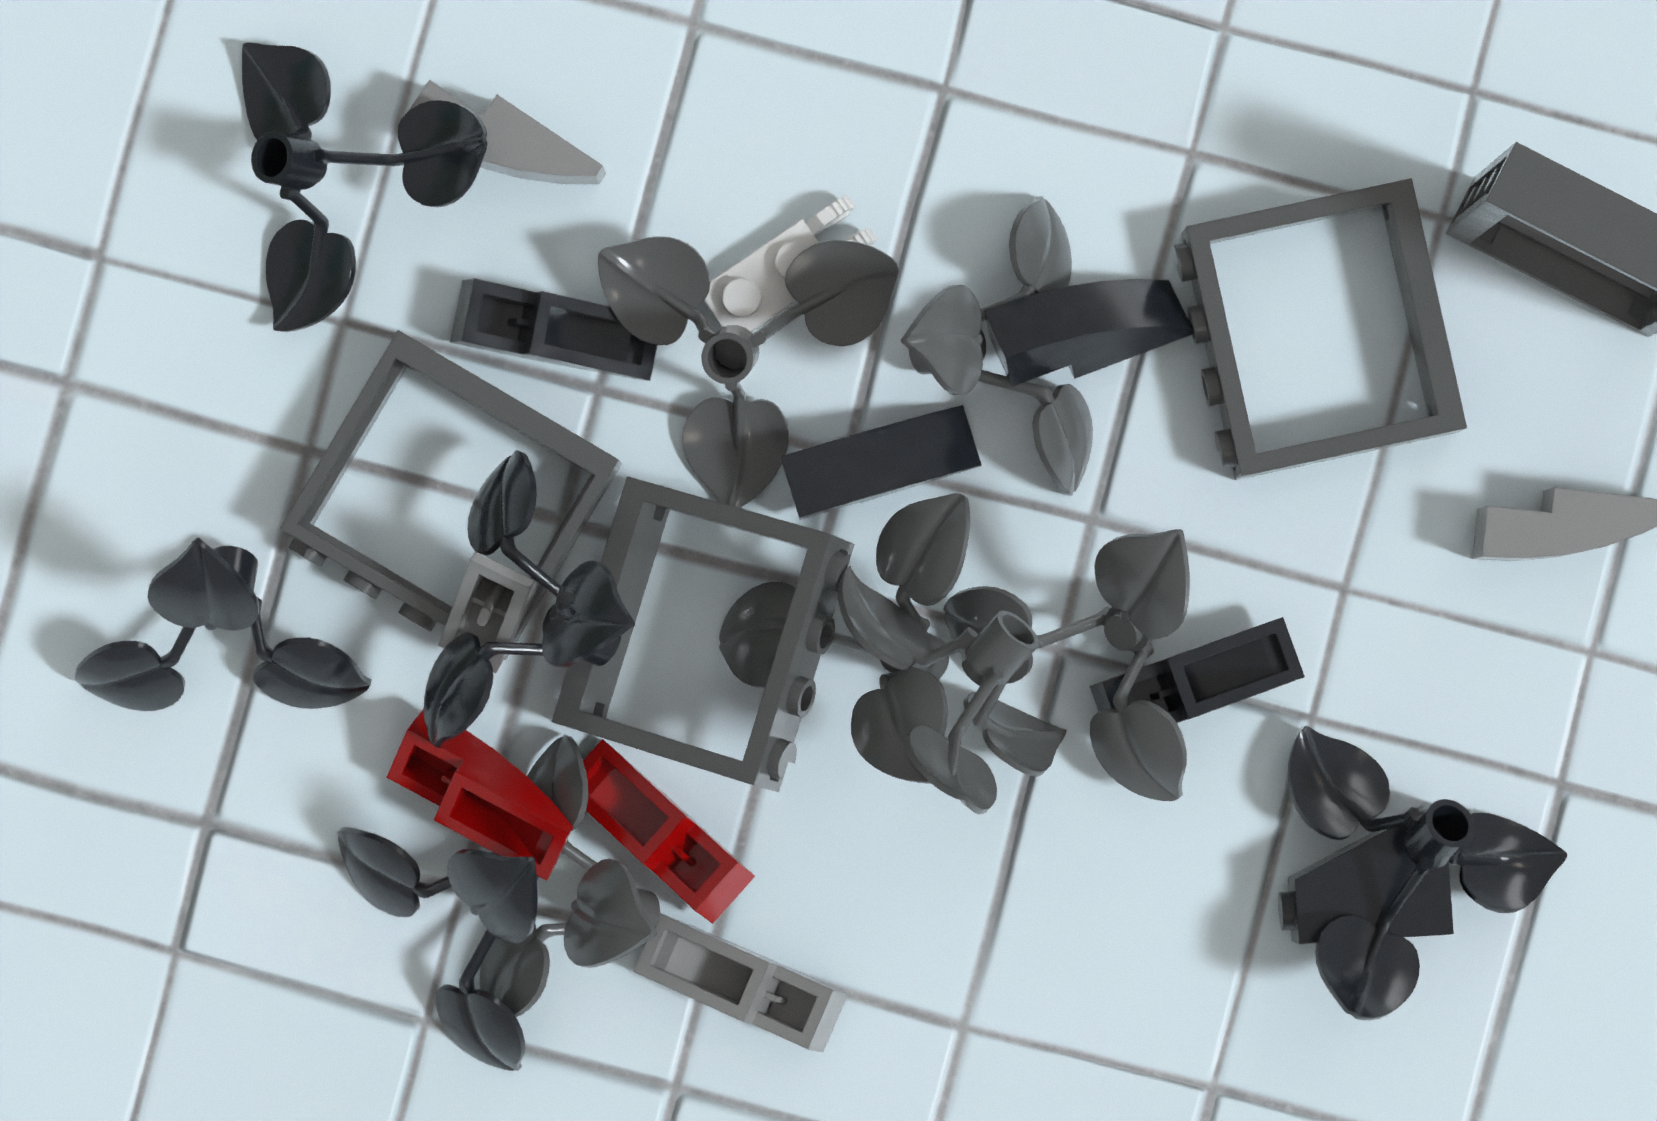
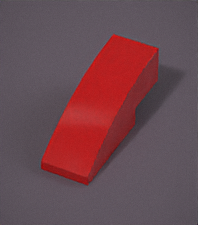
M424 709L407 729L386 776L391 781L438 805L439 808L433 820L497 855L505 857H534L536 875L546 881L551 876L573 829V825L557 806L523 772L469 731L465 730L457 737L444 741L441 744V749L434 747L427 734Z
M602 739L583 760L588 780L586 811L694 911L713 924L752 881L755 875L663 791Z

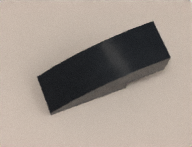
M475 278L462 280L450 343L644 381L651 380L657 350L656 344L642 341L632 335L617 319L610 306L544 291H528Z
M1126 279L1079 284L1024 296L984 310L991 343L1012 387L1069 366L1074 379L1193 335L1192 326L1169 280Z
M963 405L878 427L780 456L799 520L858 502L863 503L982 466Z
M1281 617L1143 666L1129 692L1128 704L1137 700L1152 702L1168 712L1179 723L1288 684L1305 676L1284 618ZM1125 673L1089 686L1098 712L1103 709H1115L1113 698Z

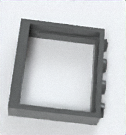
M1518 142L1512 144L1473 178L1446 234L1647 337L1657 333V213Z
M1412 178L1186 226L1181 233L1183 243L1174 245L1178 261L1177 270L1181 282H1192L1196 305L1187 307L1188 320L1193 329V341L1195 344L1205 343L1210 364L1209 368L1201 369L1204 394L1209 407L1219 405L1224 430L1215 431L1214 433L1216 448L1220 453L1223 469L1232 467L1235 480L1450 435L1467 429ZM1382 207L1428 417L1256 454L1210 244Z
M397 330L280 529L294 537L288 547L289 549L320 567L326 558L329 557L349 569L343 581L374 599H377L382 589L404 602L398 611L399 614L431 632L437 622L446 626L452 606L314 525L407 367L590 474L586 484L537 565L553 579L556 577L622 463L611 454L400 330ZM541 584L515 635L513 643L518 641L547 592V589Z
M627 476L600 563L610 570L621 601L634 622L637 619L670 510L807 549L744 758L741 761L606 719L634 627L621 635V641L616 653L606 664L596 666L582 660L568 666L551 722L747 784L779 792L788 761L792 763L796 761L797 748L794 741L801 719L809 713L814 703L816 684L813 679L820 656L827 652L834 637L835 621L832 617L838 601L839 582L841 575L848 568L855 544L826 532Z

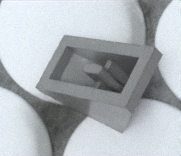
M475 552L470 559L438 646L445 648L452 640L465 632L475 634L479 638L481 647L487 642H513L540 584ZM506 654L496 655L489 660L494 673H497Z

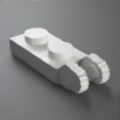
M848 195L831 203L806 223L803 219L710 281V291L704 302L721 327L739 325L745 327L750 332H754L797 302L785 285L786 271L792 261L803 250L819 243L815 237L816 235L849 216L855 205ZM867 228L863 231L855 232L846 240L871 246L878 239L872 230Z

